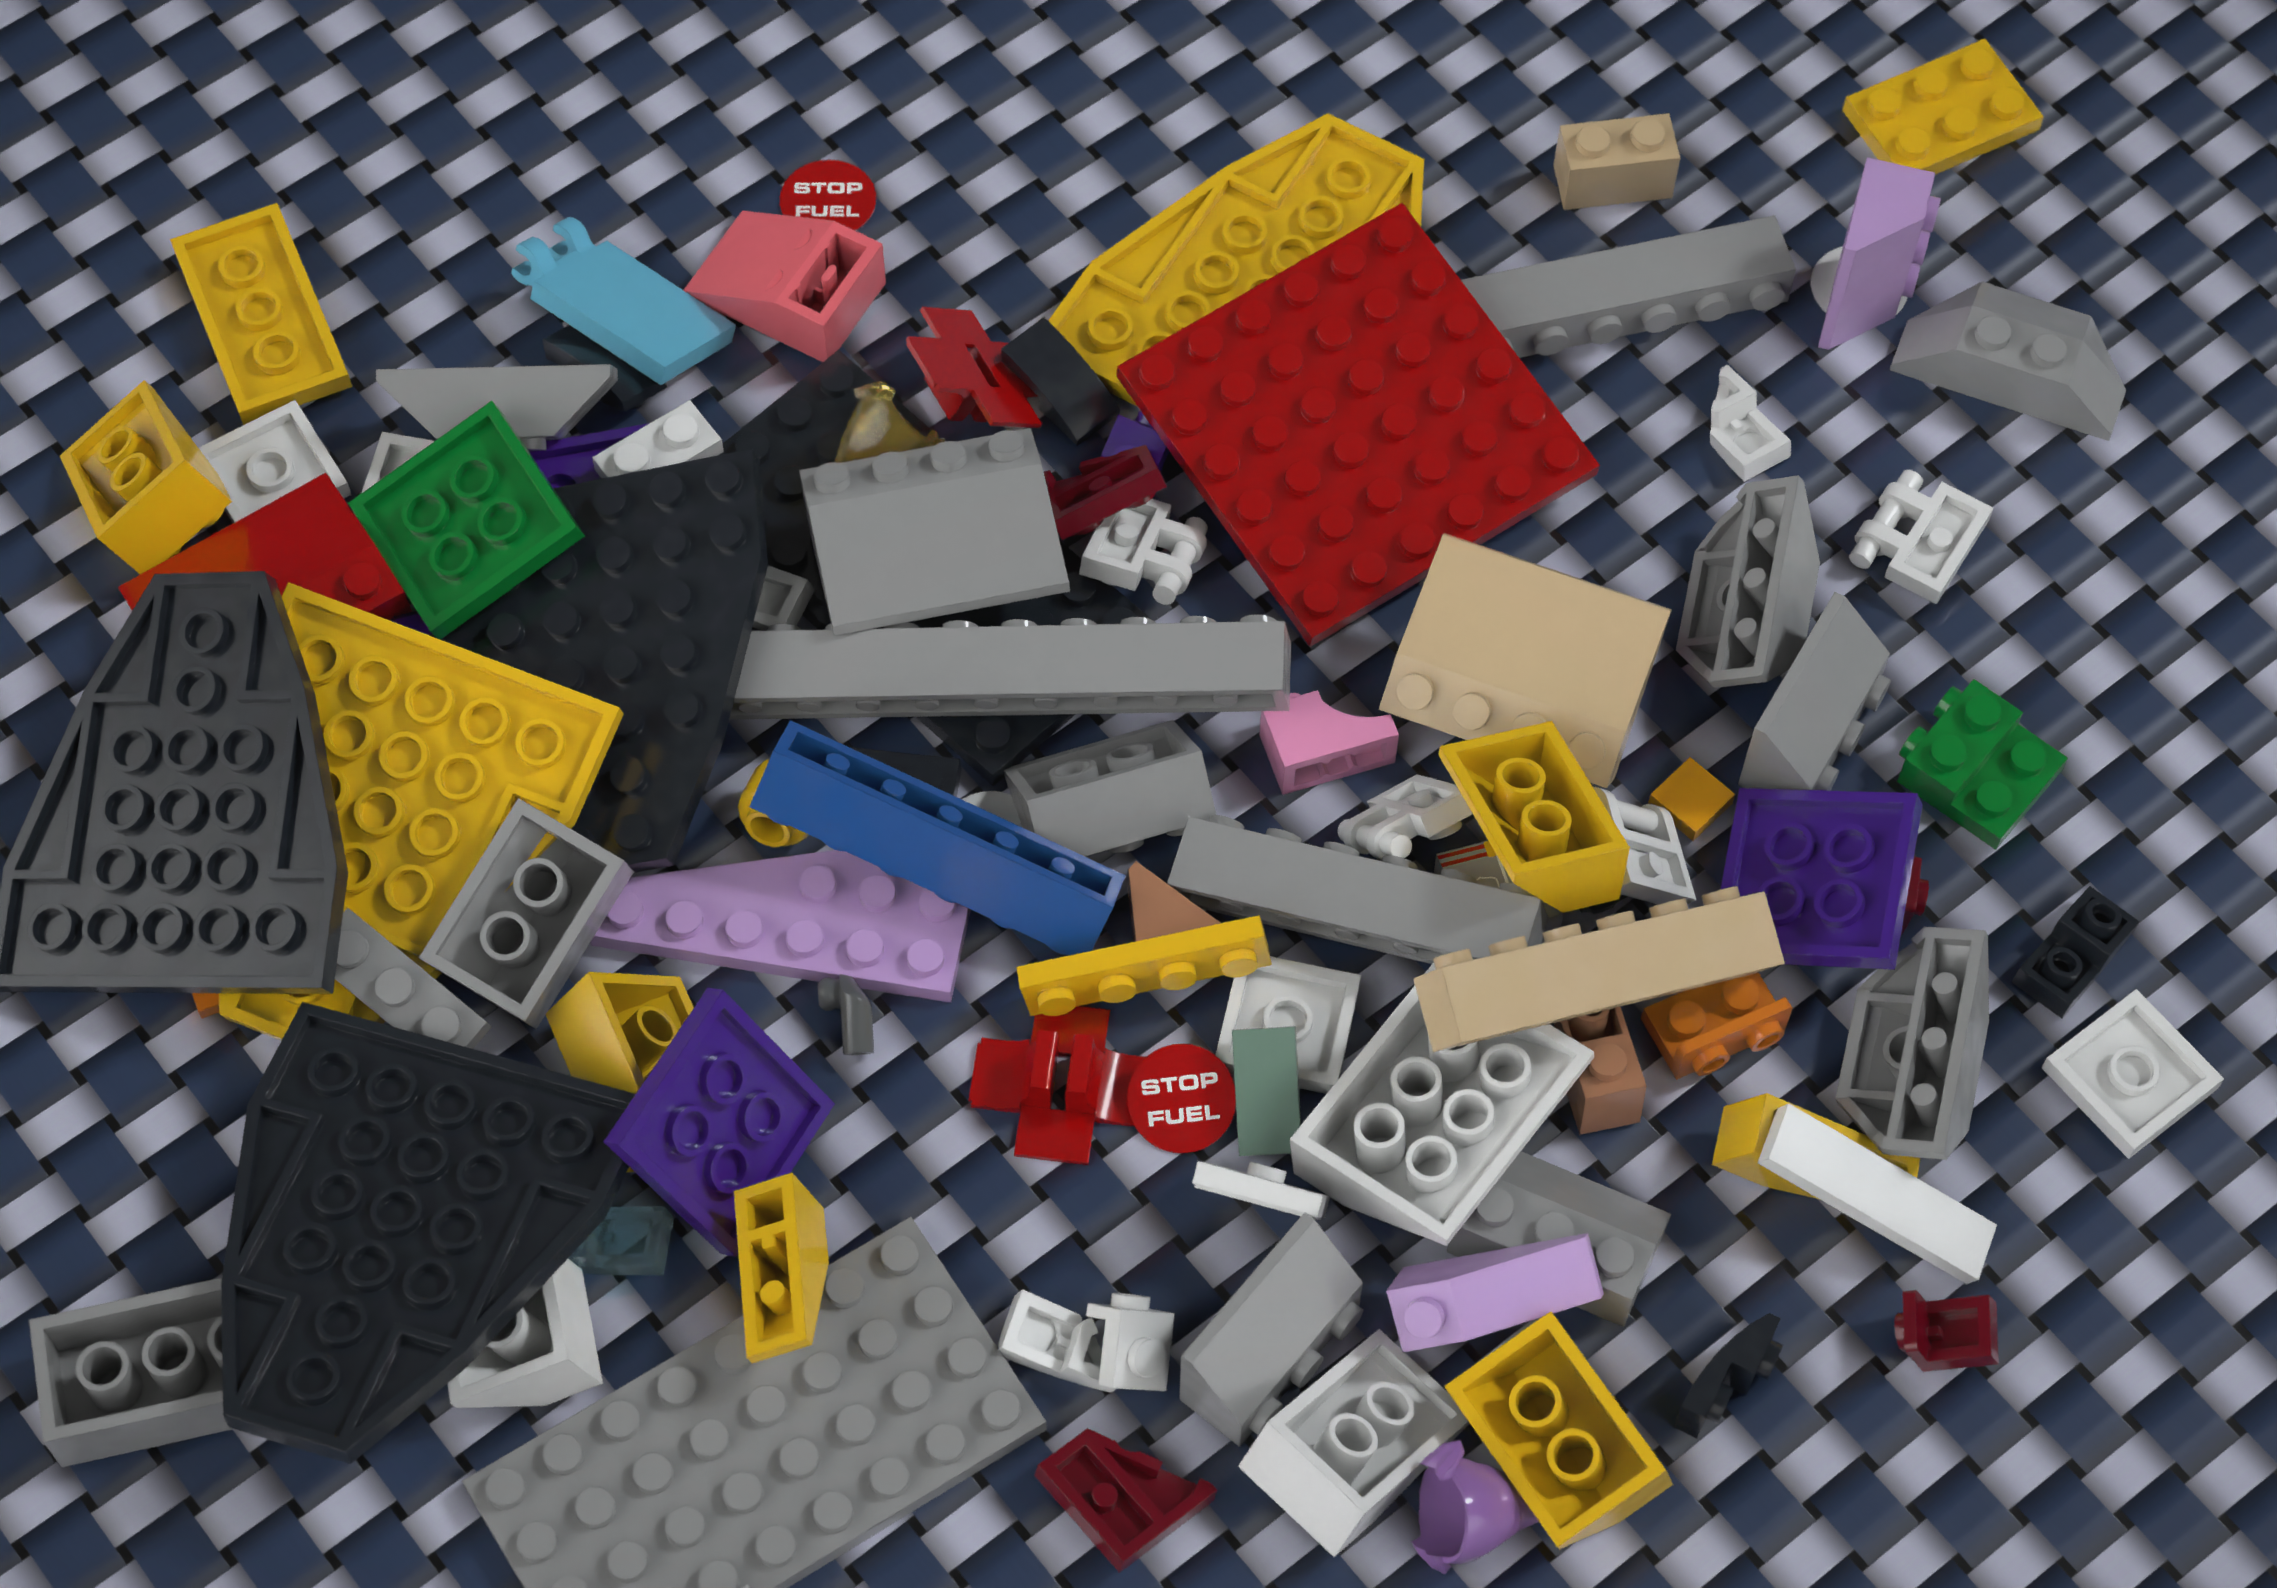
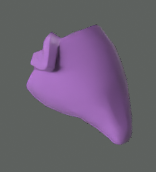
M1461 1440L1443 1443L1420 1463L1427 1466L1419 1489V1526L1421 1536L1411 1541L1417 1553L1431 1568L1443 1574H1446L1451 1568L1450 1564H1464L1475 1561L1490 1553L1517 1532L1539 1522L1505 1472L1462 1457L1465 1451Z

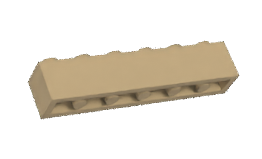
M1738 886L1729 887L1702 895L1704 906L1688 909L1686 899L1683 898L1650 907L1649 910L1652 918L1635 921L1633 911H1627L1596 920L1598 931L1582 934L1579 923L1542 933L1545 941L1543 944L1528 947L1525 936H1520L1489 945L1490 956L1473 960L1471 950L1465 949L1433 958L1436 970L1413 978L1433 1053L1752 975L1785 964L1765 891L1741 897Z

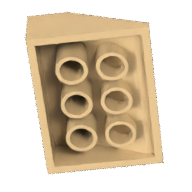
M1444 533L1397 651L1378 710L1465 740L1552 721L1589 782L1607 788L1615 779L1672 609Z

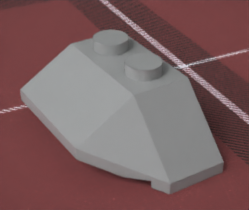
M1980 282L1909 319L1890 367V371L2107 441L2111 437L2126 392L2091 316L1985 282Z
M610 364L376 369V382L436 439L492 400L502 411L528 451L546 450V440H562L618 381V369Z
M1799 475L1746 483L1736 496L1739 501L1720 517L1694 553L1676 651L1713 688L1772 680L1789 670L1807 639L1820 560L1805 484Z
M1923 927L1911 938L1912 943L1898 952L1895 970L1878 969L1857 989L1835 1099L1838 1105L1883 1154L1947 1160L1969 1132L1988 1030V935L1986 930Z

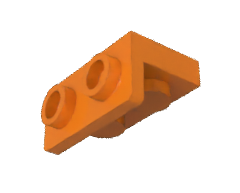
M1758 972L1677 993L1644 1008L1641 1020L1674 1077L1678 1080L1693 1072H1696L1698 1076L1713 1073L1723 1067L1729 1061L1731 1055L1749 1047L1753 1052H1758L1774 1045L1784 1036L1793 1008L1786 997L1775 1001Z

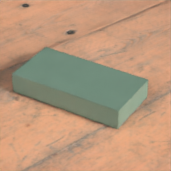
M1296 1026L1233 1029L1232 1042L1239 1156L1291 1154L1290 1138L1301 1126Z

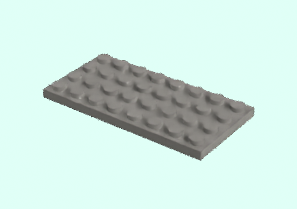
M909 1217L828 1265L812 1345L751 1363L746 1358L744 1319L741 1316L462 1480L523 1588H743L746 1585L750 1588H788L1046 1431L1047 1425L1039 1409L1002 1353L998 1351V1347L912 1217Z

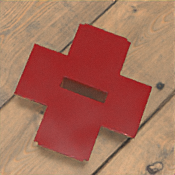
M922 307L920 309L921 314L936 338L908 336L906 345L923 371L926 383L949 421H962L970 413L975 422L988 421L990 426L1041 427L1040 419L1027 398L1038 396L1001 361V348L1008 343L991 342L972 310Z
M1077 1006L1072 1011L1063 1015L1047 1016L1039 1014L1034 1017L1031 1043L1030 1039L1013 1041L983 1037L981 1038V1043H977L969 1102H971V1108L1020 1113L1014 1157L1089 1165L1095 1122L1135 1127L1128 1110L1127 1093L1135 1069L1146 1057L1118 1053L1105 1048L1110 1010ZM1059 1055L1071 1056L1065 1092L1066 1111L1051 1109Z

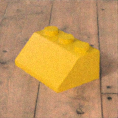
M1552 721L1439 747L1438 755L1513 884L1562 913L1620 899L1630 847Z
M588 972L545 1015L572 1077L636 1094L694 1007L680 976ZM629 1167L627 1172L634 1171Z
M1552 1311L1545 1314L1444 1386L1559 1550L1620 1523L1673 1485L1667 1470Z

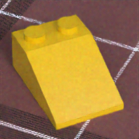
M145 380L60 455L97 539L139 574L177 555L181 547L202 528L213 525L221 517L224 509L232 502L216 470L154 388Z

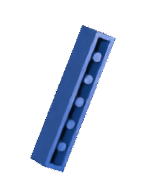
M791 720L771 754L749 806L767 815L778 824L794 827L822 840L828 847L834 850L848 852L878 866L888 875L902 877L934 892L944 901L965 906L990 918L994 923L1003 928L1017 930L1045 943L1053 951L1064 955L1092 951L1114 907L1126 876Z

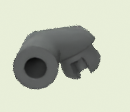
M839 974L838 979H821L818 982L820 1008L825 1011L841 1009L843 1055L873 1054L872 1006L869 999L852 976Z

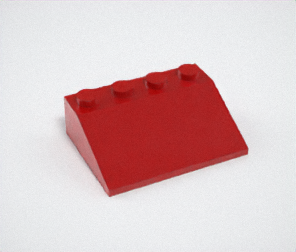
M326 472L118 586V589L133 611L154 574L265 571L276 579L281 597L289 582L387 620L397 615L412 612L404 590L375 543Z

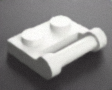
M1593 787L1630 847L1621 894L1655 904H1663L1683 898L1686 899L1687 904L1695 901L1696 897L1670 812L1663 807L1653 804L1639 807L1616 800L1614 794L1610 791Z

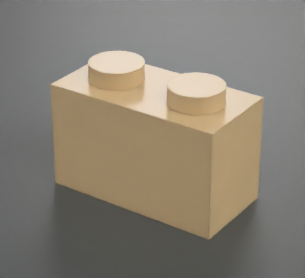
M1670 114L1560 125L1554 170L1563 209L1570 210L1672 198L1680 155Z

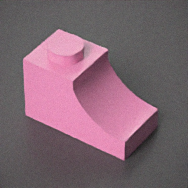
M1318 690L1303 695L1290 693L1289 711H1261L1259 735L1282 795L1395 763L1399 733L1391 714L1378 717L1349 715L1332 708L1322 701Z

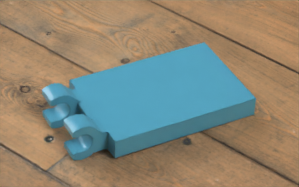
M567 217L553 225V231L561 235L566 241L563 240L549 248L539 238L530 237L516 246V251L524 255L529 261H525L512 268L511 274L518 282L532 286L531 300L660 385L732 343L736 324L606 240L595 246L591 242L586 228L575 218Z

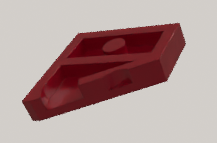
M1088 1428L1039 1463L1035 1472V1477L1119 1573L1211 1504L1218 1491L1212 1483L1201 1478L1198 1484H1194L1161 1469L1163 1461L1140 1451L1130 1452L1124 1450L1115 1440Z

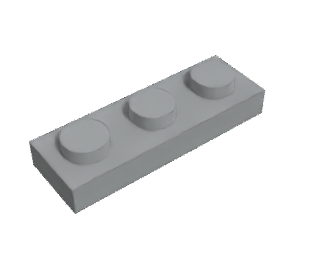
M347 908L343 912L335 980L392 1027L474 1049L492 1026L352 910Z

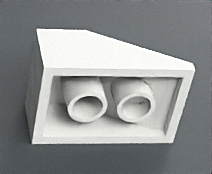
M1378 1329L1266 1423L1238 1467L1335 1557L1367 1529L1427 1468V1466L1420 1464L1424 1458L1443 1443L1452 1442L1469 1424V1421L1450 1394L1388 1336Z

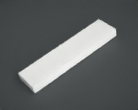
M1788 1103L1777 1108L1758 1164L1965 1284L1979 1280L1997 1224Z

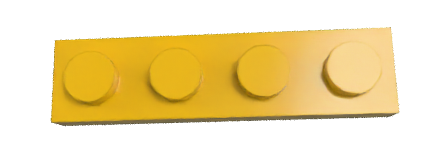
M1257 915L1017 966L1016 968L1019 987L1030 1015L1058 1016L1072 1011L1077 1006L1100 1001L1120 1003L1131 999L1138 993L1162 988L1167 990L1185 989L1199 980L1223 975L1227 977H1243L1253 973L1257 968L1272 965L1261 917Z

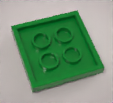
M492 400L348 503L429 631L440 640L585 537L519 436Z

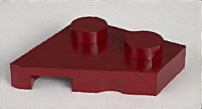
M1147 445L1127 449L1109 457L1101 456L1082 461L1079 465L1082 475L1056 481L1050 470L1044 471L1057 532L1062 540L1074 534L1083 535L1095 530L1102 524L1105 518L1125 508L1142 506L1149 502L1156 492L1167 487Z

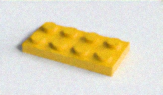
M278 203L170 239L243 425L296 400L298 405H302L352 387L347 369Z

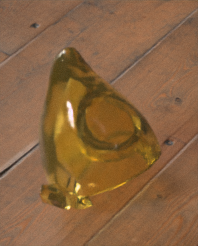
M878 381L853 389L855 397L860 400L848 421L834 462L842 463L875 457L885 452H902L935 446L945 442V439H939L938 433L933 429L927 437L923 436L894 406L892 399L896 390L887 386V383Z

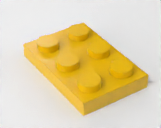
M1986 39L1977 41L1849 95L1845 98L1842 110L1878 160L1935 172V175L2039 131L2044 118Z

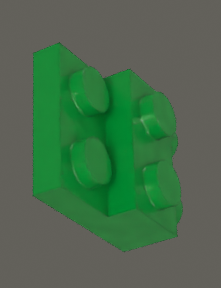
M1973 679L1963 692L1955 686H1952L1946 692L1933 712V715L1939 720L1929 732L1918 726L1905 741L1899 752V756L1904 758L1905 761L1897 782L1911 792L1918 793L1921 799L1996 850L2064 769L2068 757L2019 724L2023 714L2021 710Z

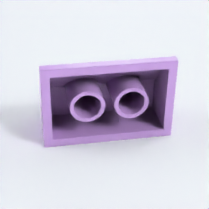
M1867 157L1839 258L1818 345L1819 348L1830 350L1895 318L1901 296L1913 297L1920 265L1922 266L1930 232L1933 231L1941 198L1930 196L1935 172Z

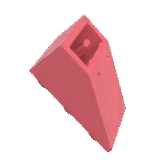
M741 211L684 288V291L711 309L824 362L839 350L886 284L883 244L831 220Z

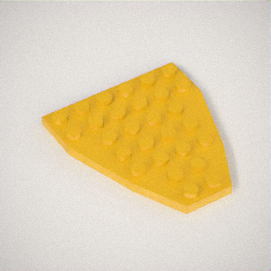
M1327 113L1227 165L1092 260L1048 321L1082 356L1111 394L1137 406L1116 377L1118 365L1402 202L1421 226L1424 159Z
M288 582L282 595V600L316 696L348 867L343 912L347 908L352 910L436 979L442 972L419 959V956L517 799L523 800L572 829L624 714L620 707ZM546 832L527 860L539 858L557 838ZM513 881L508 886L506 891L513 885ZM337 980L334 981L333 994L219 993V1014L280 1041H282L302 1002L382 1024L386 1022Z

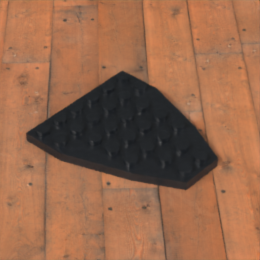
M753 449L553 488L585 537L441 639L442 641L620 707L624 715L572 830L624 860L634 871L633 873L675 865L724 742L768 567L760 459Z
M265 571L154 574L84 689L3 867L0 887V992L333 994L348 867L315 692L276 579Z
M302 1002L247 1105L221 1282L223 1416L228 1427L348 1464L353 1463L467 1368L606 1218L629 1166L604 1141L636 1094Z

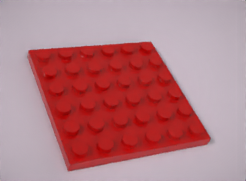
M1403 202L1117 366L1116 377L1310 647L1426 578L1444 533L1481 545L1597 475L1600 464Z

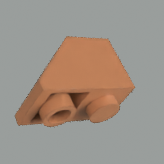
M1621 1007L1554 1023L1556 1029L1594 1051V1059L1567 1092L1579 1134L1640 1123L1647 1086Z

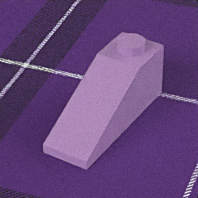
M1588 1233L1403 1267L1387 1289L1389 1303L1403 1352L1467 1341L1541 1318L1550 1311L1556 1313L1601 1299L1604 1295Z

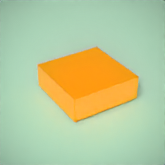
M1689 757L1650 794L1648 804L1667 809L1673 818L1675 827L1694 841L1733 804L1735 793Z

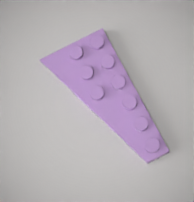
M831 850L630 877L590 943L591 946L817 982L823 978L838 979L839 974L852 976L861 989L951 1003L971 909L958 903L944 901L934 892L902 877L888 875L878 866L848 852Z

